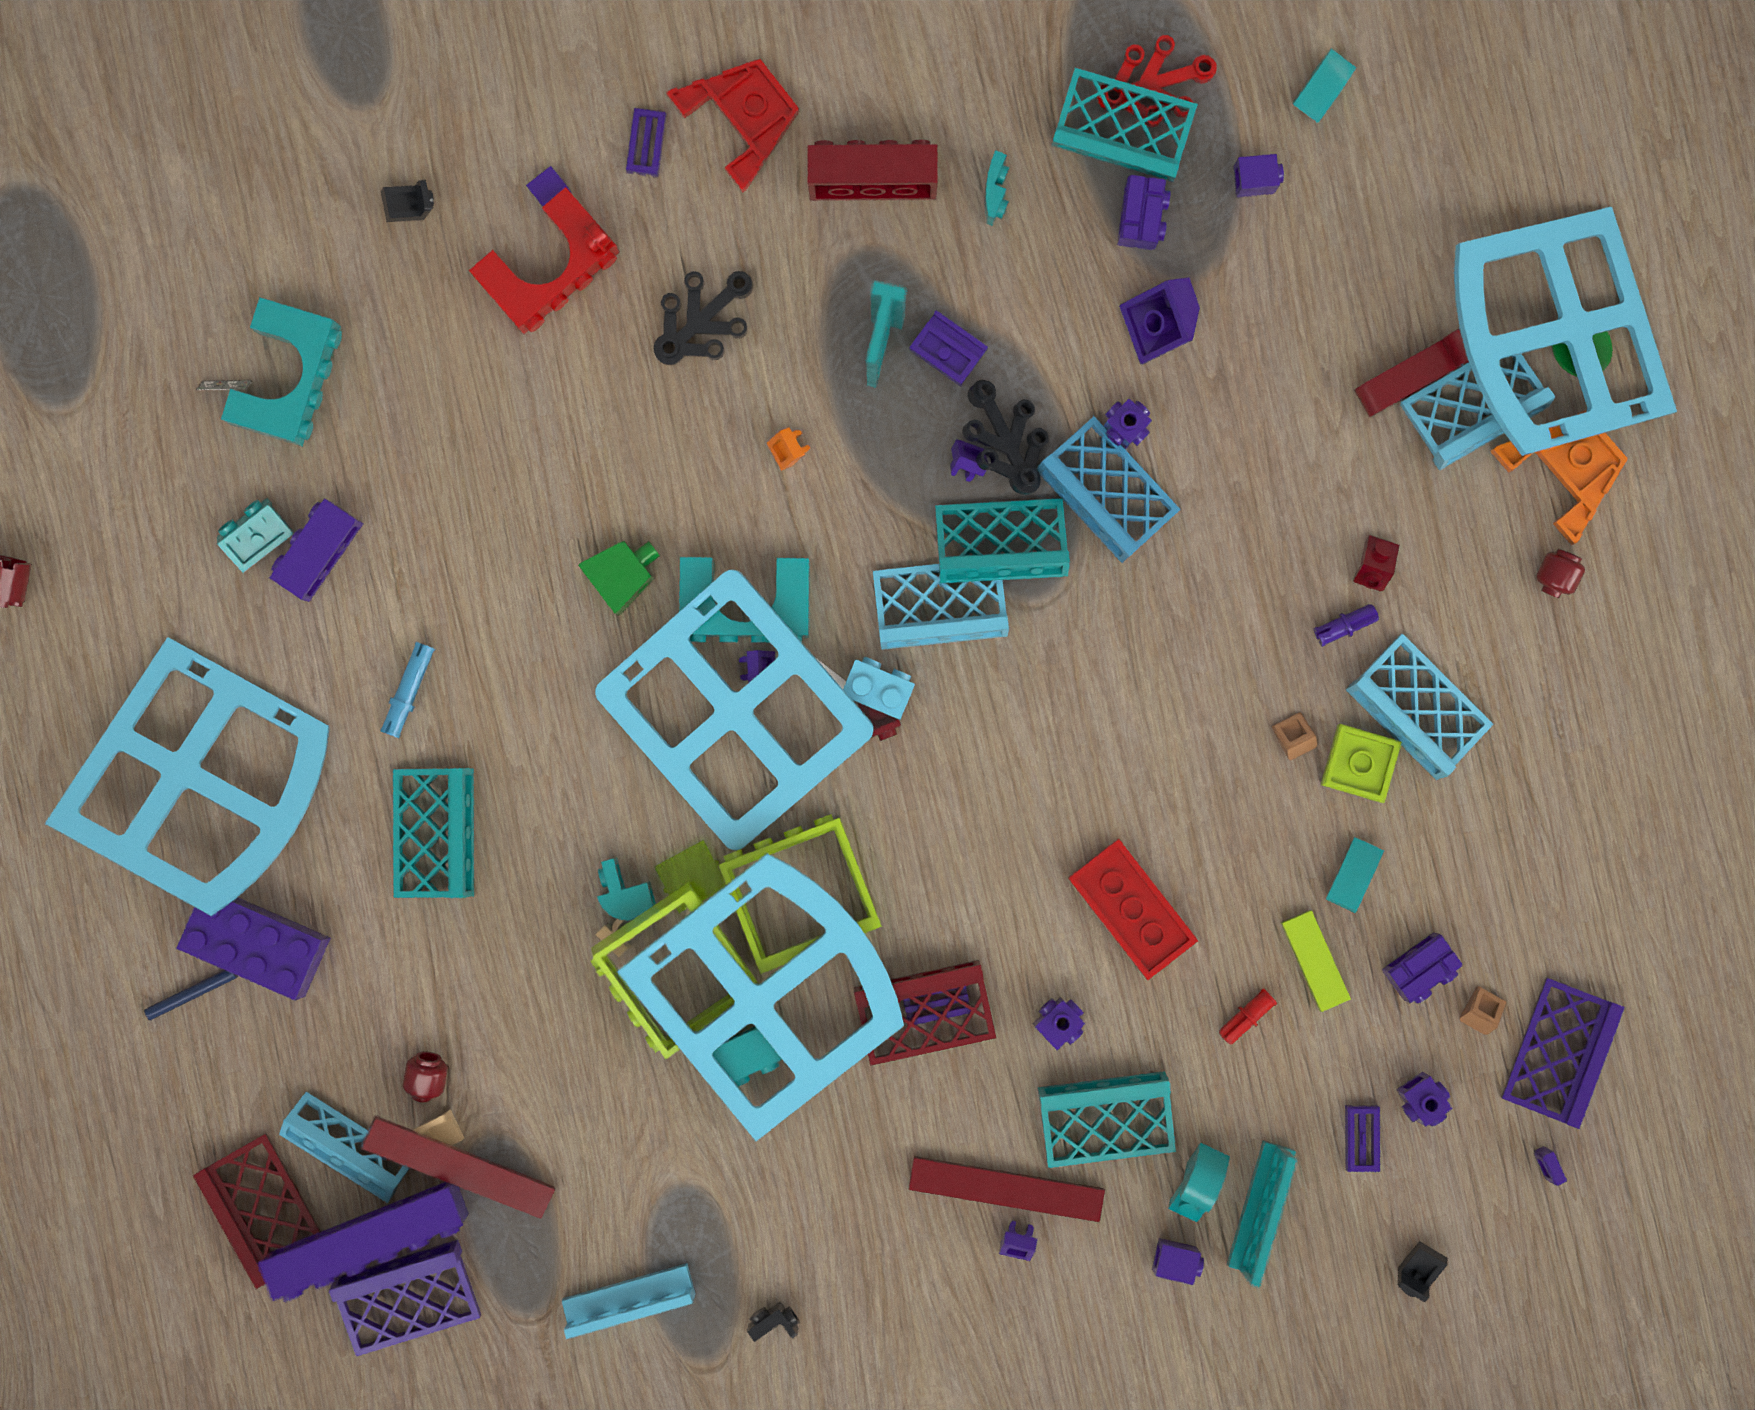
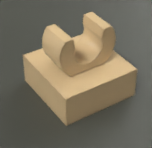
M617 919L612 926L609 923L606 924L596 936L602 941L617 931L625 920ZM626 941L614 949L613 952L620 957L631 945Z

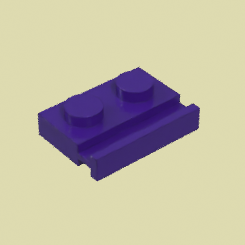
M936 310L911 344L909 350L961 387L981 357L988 350V347Z

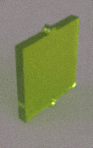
M704 840L654 866L665 886L663 889L664 893L669 895L689 882L701 901L726 886L718 867L719 861L714 860ZM685 903L676 907L679 913L688 909Z

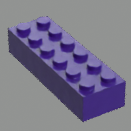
M443 1182L271 1251L258 1264L272 1301L283 1298V1301L287 1302L303 1295V1291L311 1285H314L315 1289H319L335 1281L334 1278L338 1277L341 1273L346 1272L347 1276L357 1274L365 1270L366 1265L370 1264L373 1260L377 1259L379 1264L397 1257V1253L405 1247L409 1246L410 1251L429 1244L428 1240L435 1235L440 1234L441 1238L451 1236L460 1231V1227L463 1226L469 1213L459 1187Z

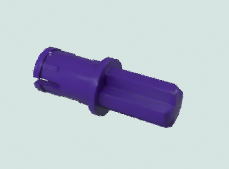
M1369 604L1346 615L1340 613L1339 618L1322 626L1315 627L1314 633L1317 640L1320 639L1319 644L1321 647H1324L1326 644L1346 635L1352 637L1353 632L1377 622L1379 616L1376 608Z

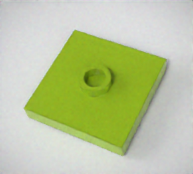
M1338 724L1321 786L1375 802L1385 803L1402 742Z

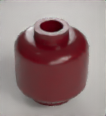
M1559 548L1556 553H1547L1536 575L1537 581L1544 585L1541 591L1556 598H1560L1562 593L1567 595L1574 594L1585 573V567L1580 563L1582 558Z
M428 1051L418 1052L416 1056H413L406 1062L402 1086L405 1092L412 1096L413 1100L422 1103L429 1102L444 1092L448 1066L441 1060L440 1055Z

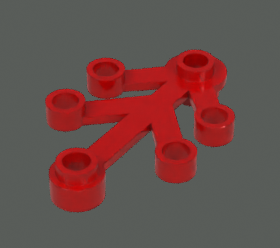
M1162 35L1155 43V52L1140 81L1131 84L1178 98L1161 88L1190 79L1200 84L1208 83L1214 77L1217 65L1212 57L1200 55L1189 66L1157 75L1165 58L1171 55L1175 47L1172 37ZM1167 42L1170 45V49L1168 51L1161 50L1159 43ZM1133 44L1127 48L1124 55L1125 61L1115 78L1116 80L1127 83L1134 67L1141 64L1145 53L1140 45ZM1129 52H1138L1140 58L1132 60L1129 57ZM1207 63L1210 70L1208 72L1201 71L1199 64ZM1103 84L1100 86L1101 90L1108 87ZM1117 88L1112 89L1119 94L1117 100H1111L1108 97V92L1104 94L1112 110L1128 102L1123 91ZM1129 92L1131 98H1132V97H1135V96H1139V95H1137V94H1133V93H1130V92ZM1100 96L1097 97L1100 107L1107 111ZM1188 96L1179 97V99L1193 102ZM1135 102L1142 119L1148 117L1149 112L1159 111L1156 105L1147 108L1141 103ZM1160 102V104L1164 105L1165 107L1170 105L1167 103ZM1128 106L1123 109L1135 115L1131 106ZM1177 106L1171 108L1176 116L1180 118L1187 117L1188 111L1182 112ZM1159 115L1157 121L1150 120L1145 124L1149 127H1156L1163 118Z

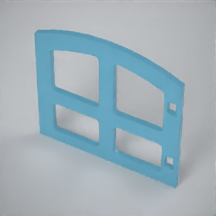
M1612 207L1474 239L1456 245L1454 265L1455 301L1467 358L1490 411L1522 456L1677 412ZM1590 237H1598L1615 284L1619 304L1586 312L1582 308L1563 245ZM1529 252L1538 253L1557 310L1558 319L1497 336L1491 335L1485 310L1484 263ZM1626 327L1630 332L1648 388L1647 396L1629 401L1614 403L1611 400L1592 337L1598 333ZM1564 343L1569 348L1587 405V411L1542 425H1535L1512 391L1500 367V359ZM1640 403L1644 413L1632 416L1630 406ZM1560 425L1564 436L1551 439L1549 428Z
M167 637L45 824L212 916L250 887L274 862L295 833L309 807L320 779L326 756L330 727ZM193 661L209 669L204 678L189 671ZM176 670L214 691V695L179 750L172 752L135 732L134 728L169 673ZM238 707H244L298 737L294 763L277 806L271 807L201 768V763ZM279 708L296 717L290 726L275 718ZM119 752H124L161 774L154 789L126 832L122 835H116L82 816L80 813L85 801ZM186 789L199 793L260 828V834L247 849L208 883L197 880L148 852V845L182 792Z
M768 853L617 970L618 974L755 1141L759 1140L904 1026L898 999L888 973L874 946L858 923L819 884L793 866ZM747 881L752 890L736 901L730 893ZM770 887L809 913L825 928V933L762 983L755 984L714 935L713 928L762 889ZM666 944L671 953L657 964L650 956ZM688 948L693 949L735 1001L729 1009L698 1032L691 1030L651 980V977ZM845 953L865 991L872 1011V1018L823 1057L817 1059L811 1055L774 1009V1004L835 955ZM747 1024H754L795 1074L794 1079L760 1106H754L712 1055L715 1049Z

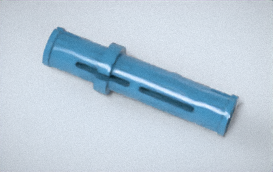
M415 642V647L394 698L391 697L389 700L391 706L380 729L381 732L400 739V734L408 714L413 712L415 708L412 704L433 652H435L434 648Z

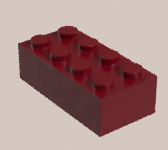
M820 140L816 141L814 145H807L810 201L936 200L938 144H931L928 140H914L911 144H898V141L882 140L879 144H866L862 140H851L847 142V145H834L832 141Z

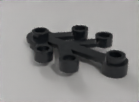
M692 271L684 279L685 286L688 289L687 324L679 332H677V312L681 308L679 297L674 293H667L661 299V306L665 311L664 334L655 341L654 354L665 365H675L684 356L708 357L711 360H719L723 357L724 347L717 339L709 340L706 344L687 343L695 334L731 335L733 338L740 339L748 331L747 324L742 318H733L730 322L710 320L734 298L744 299L751 294L753 289L751 277L743 271L733 272L727 279V287L700 311L701 290L704 287V279L699 272ZM692 277H697L700 279V284L696 287H691L689 280ZM736 279H743L745 281L744 287H734L733 283ZM668 299H675L677 301V305L672 309L667 308L665 303ZM736 323H741L744 329L741 333H734L732 326ZM672 343L675 345V350L670 354L665 353L664 346ZM718 345L720 352L717 355H711L709 353L710 346Z
M979 380L969 388L967 396L974 407L984 408L996 435L986 431L979 420L973 419L963 426V436L968 441H977L990 447L977 455L976 462L982 470H991L1009 478L1011 488L1018 494H1032L1039 488L1041 483L1036 464L1041 448L1049 441L1048 433L1042 428H1036L1028 434L1027 443L1029 446L1023 460L1019 446L1027 419L1035 413L1033 403L1023 399L1013 407L1014 418L1009 431L994 400L996 397L994 384L987 380ZM1021 406L1026 409L1027 414L1022 412ZM970 426L975 428L977 435L971 432ZM1035 435L1039 436L1041 443L1036 441ZM994 450L1007 455L1010 464L999 460L998 454ZM984 455L990 458L991 464L985 461ZM1024 475L1027 476L1029 482L1024 479Z

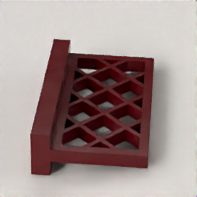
M976 960L890 979L898 1003L903 999L910 998L920 1006L911 1020L902 1015L903 1022L907 1023V1026L898 1039L894 1036L888 1038L895 1043L888 1054L875 1056L874 1050L868 1053L870 1066L996 1039L980 961ZM978 983L980 996L973 1006L958 997L964 986ZM861 985L854 987V995L862 1026L868 1022L865 1008L870 1007ZM958 988L954 994L948 991L949 989ZM941 991L951 997L942 1014L926 1004L935 992ZM926 995L923 1001L916 998L917 996ZM955 1001L971 1010L961 1025L946 1017ZM981 1002L983 1005L984 1013L977 1009ZM923 1008L939 1017L930 1032L914 1023ZM974 1013L986 1020L988 1032L973 1034L965 1029ZM942 1020L958 1029L951 1040L942 1041L933 1035ZM911 1027L926 1036L920 1047L911 1048L902 1042ZM962 1032L968 1035L966 1037L958 1038ZM930 1039L936 1042L934 1044L927 1045ZM899 1046L905 1049L895 1052Z
M267 1134L260 1136L192 1175L255 1289L266 1284L258 1263L268 1255L270 1247L279 1249L286 1246L272 1242L277 1224L295 1228L291 1243L296 1242L299 1229L312 1232L313 1235L321 1232ZM263 1143L269 1154L266 1166L262 1167L247 1163L251 1149ZM245 1153L243 1162L234 1160ZM272 1161H273L275 1167L277 1168V1170L270 1169V1165H271V1162H272ZM226 1163L241 1166L236 1184L223 1181L217 1169ZM246 1167L264 1172L258 1190L240 1185ZM268 1173L282 1177L285 1184L281 1195L263 1191ZM227 1187L234 1189L232 1196ZM287 1189L293 1198L285 1197ZM239 1190L257 1194L252 1212L240 1210L237 1207L235 1201ZM261 1196L279 1200L274 1218L256 1214ZM284 1201L297 1204L300 1210L297 1224L279 1219ZM242 1215L250 1217L248 1225ZM303 1217L308 1226L301 1225ZM254 1218L273 1223L268 1240L254 1237L251 1232ZM259 1244L266 1245L264 1253Z

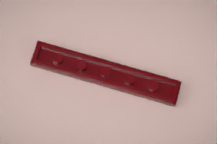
M376 1115L361 1144V1148L540 1219L555 1191L552 1185Z
M917 1156L913 1158L908 1188L911 1191L1100 1222L1105 1195L1104 1188Z

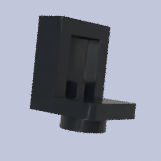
M419 180L415 186L383 187L381 190L386 222L424 220L434 207L433 193L431 190H428L426 180Z
M1419 1241L1398 1267V1287L1408 1296L1416 1297L1426 1302L1430 1297V1286L1447 1267L1448 1258Z
M781 1301L769 1310L766 1307L759 1309L749 1318L751 1322L748 1324L747 1333L754 1342L780 1324H782L792 1339L798 1335L799 1328L797 1324L800 1321L792 1308L787 1307L785 1309Z

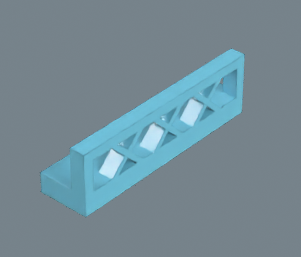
M305 1092L284 1119L279 1133L283 1138L386 1203L393 1197L399 1183L410 1169V1167L403 1165L397 1175L394 1176L383 1168L382 1160L387 1158L377 1154L362 1156L356 1152L355 1143L363 1142L368 1130L308 1092ZM307 1104L318 1111L320 1120L307 1121L298 1114ZM339 1124L345 1128L347 1137L337 1139L329 1135L327 1126Z
M682 1264L563 1298L561 1302L567 1320V1325L564 1328L566 1339L693 1304L696 1293L688 1264Z

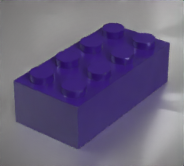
M237 897L212 916L194 907L176 949L292 1000H298L306 996L331 938Z

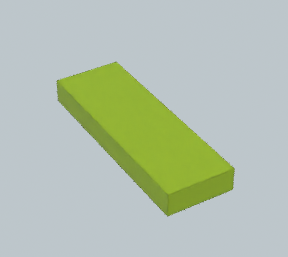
M1312 910L1281 922L1319 1011H1326L1351 1000Z

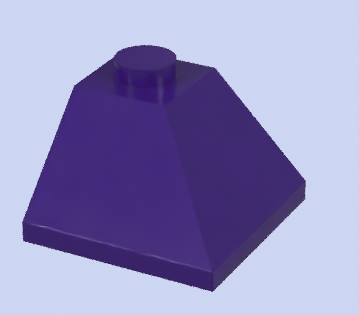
M1190 278L1167 280L1119 305L1140 365L1193 340L1200 306Z

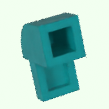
M617 857L601 862L602 868L598 869L599 879L603 888L608 887L609 893L597 896L601 907L609 915L620 920H633L656 904L651 882L625 888Z
M1200 1142L1187 1161L1184 1179L1171 1197L1168 1209L1195 1222L1199 1221L1205 1211L1209 1213L1224 1184L1230 1156Z

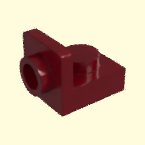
M858 703L861 711L873 724L874 732L871 738L878 736L879 741L897 735L896 728L901 727L899 719Z

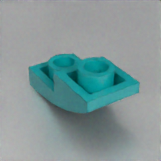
M1330 48L1292 104L1319 123L1357 67Z
M995 150L991 160L985 188L986 223L990 226H993L996 217L1003 218L1009 203L1008 200L1004 199L1006 188L996 185L997 183L1003 185L1009 171V167L1005 165L1007 154Z
M1354 837L1325 900L1356 913L1384 850Z

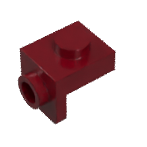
M1369 535L1365 541L1361 564L1354 575L1353 582L1369 589L1384 591L1394 575L1400 545Z

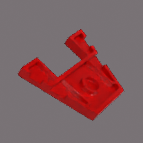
M761 59L722 71V74L706 80L703 78L696 80L686 87L680 89L676 87L666 92L667 97L684 119L711 99L744 140L749 149L724 167L726 173L742 193L748 189L799 113L798 106Z

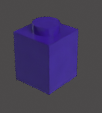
M1277 154L1238 157L1233 166L1236 197L1275 194L1280 183L1284 181L1283 165L1278 164Z
M1159 1238L1152 1271L1156 1277L1194 1285L1196 1276L1200 1277L1202 1274L1204 1258L1200 1257L1201 1253L1196 1246Z

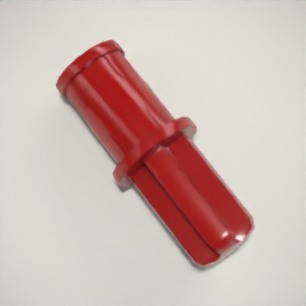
M1264 988L1261 989V992L1243 1008L1241 1006L1238 1007L1239 1012L1219 1030L1220 1036L1228 1044H1233L1252 1026L1257 1027L1258 1024L1256 1022L1278 1003Z

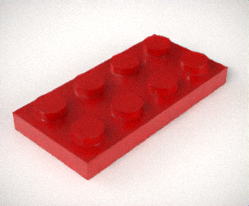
M1116 839L1068 877V880L1146 980L1151 979L1198 942V939L1120 839Z

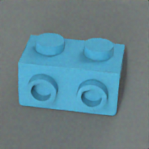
M864 657L862 662L855 659L843 690L853 701L900 720L915 686L914 683L909 682L911 676L896 669H893L892 674L880 670L882 664L867 657Z

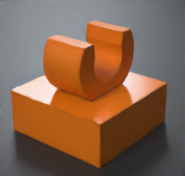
M790 427L785 428L766 443L781 471L792 467L810 449L809 445L800 447L796 440L802 434L801 430L792 432Z

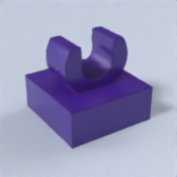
M956 439L951 448L953 461L950 464L951 475L955 476L958 470L963 469L966 470L965 478L968 482L973 480L975 474L983 477L986 470H982L977 465L976 458L985 449ZM984 455V459L988 463L987 456Z
M747 651V656L739 658V662L747 663L748 674L740 675V679L748 681V683L776 660L775 651Z
M1011 1221L1000 1242L999 1254L1030 1261L1037 1245V1238L1032 1237L1034 1232L1033 1225L1029 1224L1026 1234L1020 1235L1015 1231L1016 1221Z

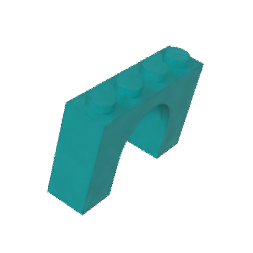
M259 297L250 328L260 335L294 345L302 358V376L292 392L278 399H263L230 389L221 420L239 428L303 447L304 441L310 438L313 431L311 419L314 410L319 409L322 402L323 392L321 388L323 381L328 379L331 374L332 361L330 359L333 350L337 349L340 345L342 338L341 326L333 319Z
M680 557L679 612L714 582L715 561L712 557ZM777 558L776 597L772 609L801 642L802 638H809L810 560L809 558ZM712 595L697 607L704 616L716 606ZM720 610L690 636L691 643H705L706 637H719L720 643H738V637H751V643H770L752 621L738 622L724 616Z

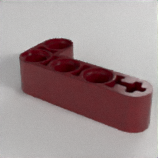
M1460 328L1448 334L1439 342L1354 389L1369 418L1469 363Z

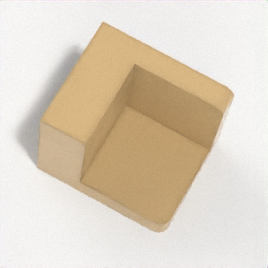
M451 1109L414 1129L416 1132L451 1146L464 1139Z

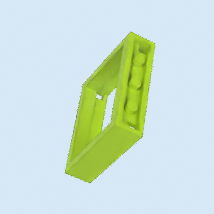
M831 814L813 821L815 824L814 828L803 831L802 826L788 830L783 832L785 836L783 840L773 843L772 838L765 839L753 844L755 851L743 855L741 849L724 855L725 862L719 864L727 885L736 878L733 869L759 860L767 853L770 855L834 830L867 914V917L856 922L864 933L882 927L840 817L833 820ZM740 886L730 893L736 901L743 897ZM744 903L736 910L760 974L785 965L823 935L821 934L766 956L747 904Z
M689 882L591 947L593 959L590 962L595 967L597 974L600 977L604 974L612 983L608 987L614 998L618 1002L624 1000L630 1009L627 1011V1015L636 1028L642 1025L648 1034L645 1040L650 1048H653L655 1053L660 1051L665 1059L679 1051L680 1048L669 1035L666 1036L641 1000L618 974V968L608 953L682 903H685L690 912H693L702 905L703 902ZM716 925L713 928L714 935L752 982L759 984L720 926ZM728 994L686 1022V1024L692 1031L698 1032L729 1009L735 1001Z

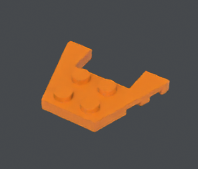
M1560 425L1549 428L1551 439L1564 436ZM1606 433L1535 452L1577 500L1574 506L1552 523L1571 545L1576 544L1580 540L1588 522L1592 520L1597 512L1598 505L1604 495L1608 493L1628 460ZM1511 441L1490 450L1508 473L1533 454L1530 453L1522 456Z

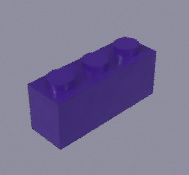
M325 498L321 503L317 502L308 514L310 520L303 529L300 528L294 533L290 540L292 546L285 556L280 555L271 568L273 573L269 577L299 599L310 602L363 526V523Z

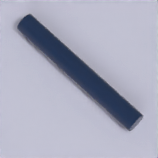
M223 970L144 1009L145 1015L151 1021L238 978V976Z

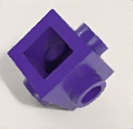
M1128 399L1123 405L1119 401L1116 402L1105 414L1108 418L1104 425L1107 429L1105 432L1106 436L1116 446L1122 445L1124 449L1132 442L1138 446L1150 433L1147 429L1152 422L1148 417L1150 412L1139 401L1134 403L1131 399ZM1128 416L1135 425L1127 426L1124 423V417Z
M1061 997L1057 1001L1051 998L1038 1011L1041 1016L1032 1023L1058 1051L1066 1042L1071 1045L1083 1034L1084 1031L1081 1028L1085 1023L1080 1017L1084 1012L1072 999L1066 1003ZM1059 1018H1066L1063 1025H1056Z
M1421 1072L1396 1089L1405 1102L1401 1107L1412 1123L1417 1121L1425 1127L1428 1125L1431 1127L1436 1126L1447 1118L1446 1113L1452 1110L1447 1101L1451 1096L1440 1081L1435 1083L1432 1077L1424 1072Z

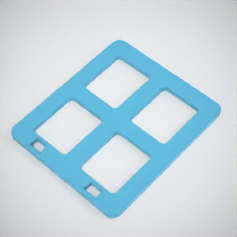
M728 570L720 575L606 676L595 689L597 700L719 839L731 850H740L863 746L872 737L874 732L873 724L745 576L737 570ZM712 595L717 605L704 616L697 607ZM729 601L736 602L777 649L779 654L775 661L740 691L732 690L690 641L691 634ZM666 657L671 658L714 707L713 715L675 747L670 746L627 697V691ZM638 660V663L644 670L630 680L623 672ZM792 675H799L843 726L842 731L804 764L796 763L754 715L755 707ZM730 730L735 731L778 780V786L739 819H734L690 768L691 763Z

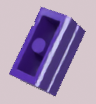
M1128 175L1125 182L1117 245L1155 250L1158 241H1164L1167 223L1161 221L1162 210H1168L1171 191L1165 190V179Z
M1433 932L1384 967L1382 971L1404 1001L1408 1003L1415 1001L1418 1004L1432 995L1430 989L1440 982L1442 985H1445L1458 976L1456 970L1463 965L1443 936Z

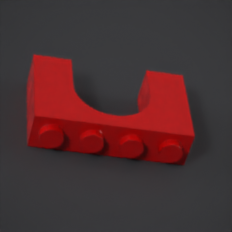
M566 187L542 207L545 215L567 239L570 247L568 265L558 278L546 284L524 282L508 268L494 250L490 251L468 270L523 334L528 331L534 332L544 323V317L552 310L556 312L563 308L569 301V295L576 289L581 291L592 282V276L601 268L606 270L617 260L616 255L620 253L610 237L611 242L605 247V252L600 248L594 252L583 240L582 237L586 234L583 227H589L593 222L597 225L598 223Z

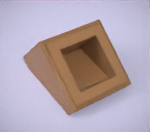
M1301 712L1272 726L1289 760H1293L1317 747L1316 735Z
M1477 986L1461 1014L1460 1021L1480 1033L1488 1035L1498 1028L1506 1001Z

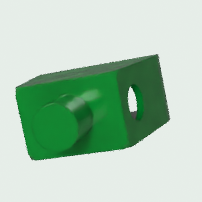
M622 541L581 562L578 566L614 614L619 616L654 580L645 567L659 558L660 555L649 541L634 552L625 541Z

